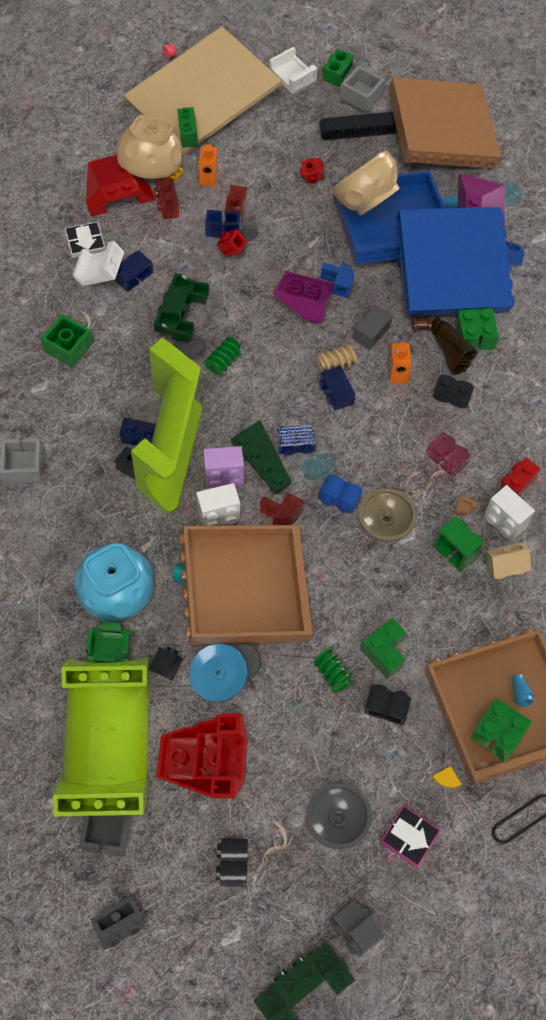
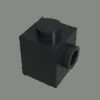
M125 447L115 459L116 469L135 480L131 455L132 449Z
M159 647L149 670L173 681L183 658L177 655L179 651L171 647H167V649Z

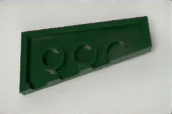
M261 420L231 438V443L234 447L242 446V454L245 460L275 494L291 485V480Z

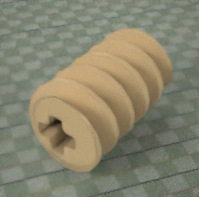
M345 345L344 348L338 347L337 350L332 349L331 352L325 351L324 354L319 353L317 355L318 369L322 376H324V370L331 374V368L337 372L338 366L341 370H344V364L348 368L351 367V362L355 366L358 364L356 354L350 345Z

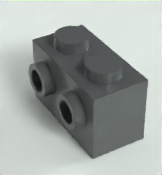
M374 306L371 311L368 310L360 322L358 321L354 325L353 339L371 349L391 327L393 316Z
M131 896L90 919L104 950L117 946L123 939L139 933L145 927L142 915Z

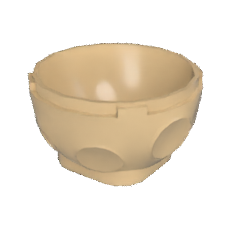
M150 115L137 116L133 123L119 137L116 146L118 164L127 172L143 178H165L174 174L181 166L182 147L179 137L173 131V124L168 120Z
M385 150L330 190L342 205L348 209L356 210L359 216L400 189L396 183L398 177L397 166L389 150Z

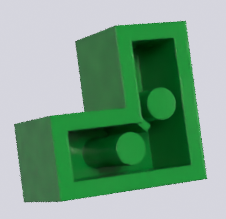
M393 617L362 641L360 649L387 679L402 668L405 658L395 647L403 641L406 631Z

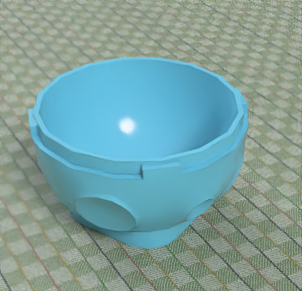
M111 543L94 548L79 563L80 565L74 580L76 594L80 605L90 615L98 618L99 621L111 623L112 621H122L134 617L152 600L155 589L152 566L142 554L128 545ZM111 570L116 571L114 574L109 573Z

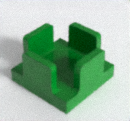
M100 622V628L91 627V632L88 631L86 644L87 662L113 663L129 661L132 630L121 629V624L107 622Z

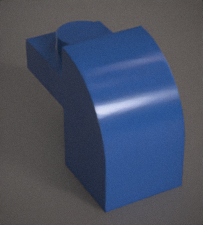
M343 262L340 267L323 263L320 279L334 282L332 294L349 299L354 282L352 268Z

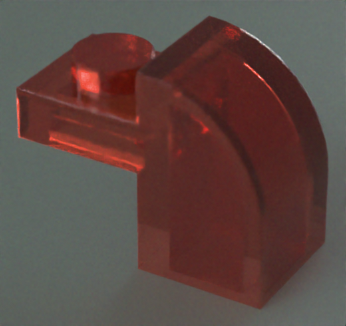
M230 185L224 211L225 217L243 219L247 187Z
M287 493L281 504L263 496L260 501V511L267 517H273V525H292L303 512L305 501L290 493Z

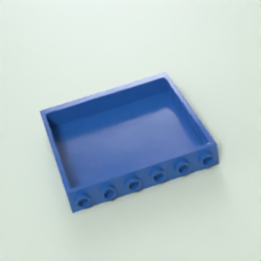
M430 170L397 174L396 183L400 189L361 216H359L356 210L348 209L342 205L333 195L355 264L400 258L396 215L399 210L445 208Z
M501 207L399 210L396 215L406 316L457 314L458 310L493 308L494 313L509 312L514 306L515 299L511 292L513 282L509 275L511 266L507 258L509 249L505 242L507 232L503 225L505 216L502 213Z

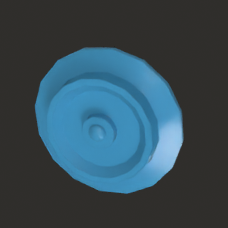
M221 643L209 645L199 651L192 660L189 671L190 683L195 692L205 700L213 702L227 701L236 696L245 685L248 674L247 664L242 654L231 645Z

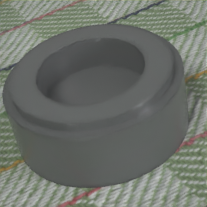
M253 224L244 226L240 232L247 241H252L258 236V230Z

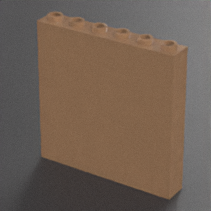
M399 77L392 78L388 91L404 162L496 168L501 159V154L483 85Z
M299 525L183 526L182 533L178 534V544L182 545L179 560L180 563H183L181 581L185 582V588H182V599L186 600L183 614L184 619H187L188 623L185 626V637L189 638V645L308 642L313 634Z
M532 629L526 630L520 636L514 637V635H510L501 642L491 641L485 644V647H472L466 650L465 653H453L446 659H434L427 664L425 669L426 676L471 786L546 761V642L540 629L536 631ZM518 674L524 676L525 681L534 694V703L526 707H519L514 702L511 678ZM495 698H498L533 721L507 763L490 752L495 744L494 740L485 749L470 739Z

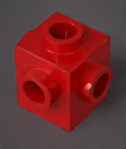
M321 157L308 158L301 161L300 176L304 178L306 183L314 184L318 181L326 180Z
M235 229L223 232L216 246L226 257L236 256L241 253L247 240Z

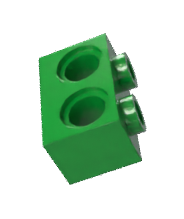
M336 49L334 54L330 55L328 63L324 64L322 68L323 81L340 87L353 67L354 55Z
M194 107L177 109L182 147L199 146Z

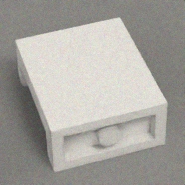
M294 47L269 60V69L282 80V85L292 94L316 81L318 69L314 64L307 67L296 57V49Z
M115 241L108 243L106 251L90 254L86 249H82L73 272V277L82 286L114 280L124 251Z

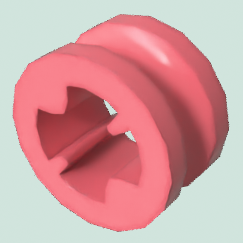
M172 43L162 47L163 53L168 60L176 57V50Z

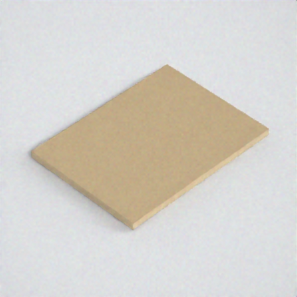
M221 26L124 94V99L141 115H150L170 121L174 126L173 131L179 137L180 142L177 109L194 107L198 142L200 144L282 85V80ZM182 147V155L186 154L194 147Z

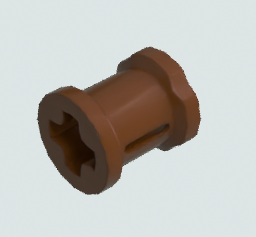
M427 315V317L422 318L412 316V331H431V316Z

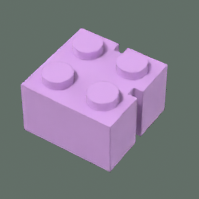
M242 446L203 449L206 487L215 488L223 486V484L228 485L232 483L236 487L244 484Z

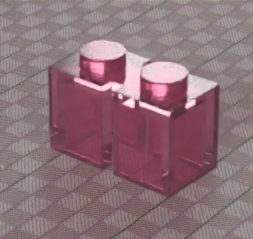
M442 432L428 445L426 455L437 464L444 460L445 462L441 465V468L454 477L468 465L471 455L466 448L456 445L453 437Z

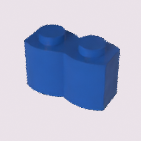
M328 474L319 491L318 499L327 506L333 505L338 507L343 513H353L362 496L363 488Z

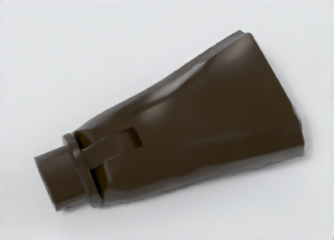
M439 317L434 318L431 328L432 334L444 353L453 375L466 372L471 365L470 361L476 357L478 351L462 338L449 323L441 320Z

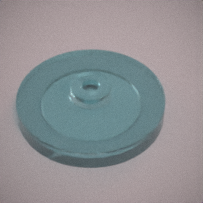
M500 182V184L505 185V207H513L519 204L523 195L521 188L513 182Z
M319 454L307 459L302 466V471L308 479H322L335 470L336 463L332 456Z

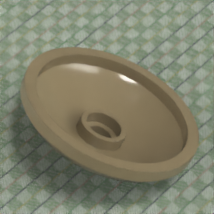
M389 488L375 490L362 500L359 507V521L362 528L368 535L380 541L393 542L401 540L410 534L416 523L417 513L413 502L408 496L398 490Z

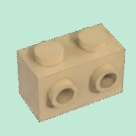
M523 543L485 551L487 572L494 579H504L506 576L522 575L525 572L531 571L530 549Z

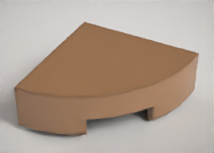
M460 496L453 514H470L476 509L478 502Z

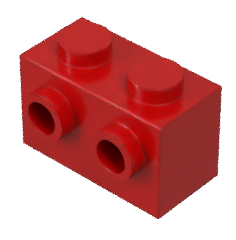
M525 457L522 462L518 461L513 466L510 475L507 473L501 479L502 485L500 490L507 485L520 497L536 480L541 468Z

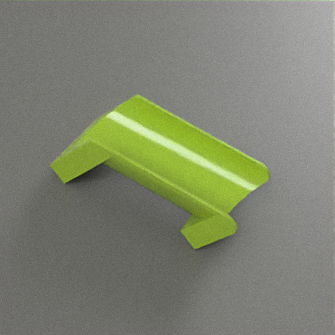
M162 337L149 349L153 388L155 392L163 397L152 442L150 443L144 438L131 450L137 489L162 510L170 514L178 508L202 414V405L194 399L201 368Z
M150 657L113 663L83 662L74 658H67L62 665V688H67L63 774L53 793V817L144 815L148 795Z

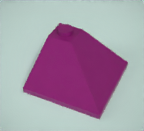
M459 174L457 208L501 207L502 213L505 216V185Z
M285 271L273 294L304 319L312 323H321L333 293L334 283Z

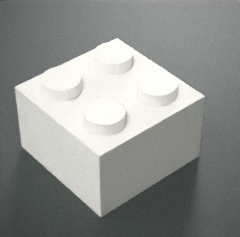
M234 483L196 492L197 511L202 526L231 525L240 521V501Z
M506 485L490 499L484 517L489 524L494 525L500 531L502 536L512 542L528 527L535 510Z

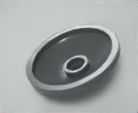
M344 783L328 784L316 791L309 801L306 812L307 825L311 834L322 845L332 849H347L357 845L368 833L372 819L371 808L366 797L355 787ZM340 816L342 821L337 823L334 821V817Z

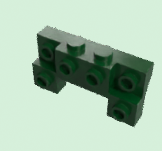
M175 273L168 291L164 293L163 303L158 307V315L153 324L154 331L171 334L173 340L190 342L195 330L194 322L185 321L184 319L192 301L206 302L210 292L209 283L195 281L183 274Z
M326 942L304 959L301 956L291 964L293 969L287 974L285 971L279 973L273 979L275 983L257 997L254 1003L266 1020H297L290 1009L324 981H326L337 996L352 984L355 979Z

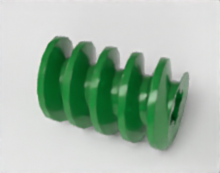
M226 337L225 341L207 357V360L203 361L204 365L211 372L221 376L223 371L228 369L227 366H231L232 361L235 362L237 357L241 355L239 350L240 344L233 337Z
M331 646L323 650L316 657L313 664L319 667V673H323L322 678L328 680L327 685L332 687L331 691L339 693L351 687L356 680H348L352 674H344L347 667H339L343 661H335L338 654H330L334 649Z

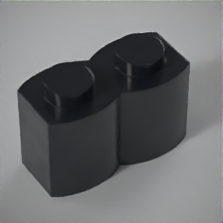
M439 375L433 398L440 402L451 403L458 408H467L474 385L467 381H457L448 375Z
M372 685L364 713L395 724L404 725L412 698L403 691L392 692L384 685Z
M222 838V843L217 844V858H221V867L216 866V880H220V886L247 887L248 839Z

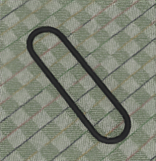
M541 794L535 797L534 799H532L531 801H529L528 803H526L525 805H523L522 807H520L519 809H517L516 811H514L513 813H511L510 815L496 823L492 829V836L494 840L500 844H506L515 839L517 836H519L526 830H528L529 828H531L532 826H534L535 824H537L538 822H540L541 820H543L544 818H546V814H544L543 816H541L540 818H538L537 820H535L534 822H532L531 824H529L528 826H526L525 828H523L507 840H499L495 835V830L498 826L512 818L514 815H516L517 813H519L520 811H522L542 797L546 798V794Z

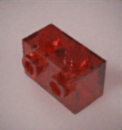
M173 178L156 180L157 187L154 188L155 198L159 199L157 207L158 211L162 213L163 220L178 218L179 203Z

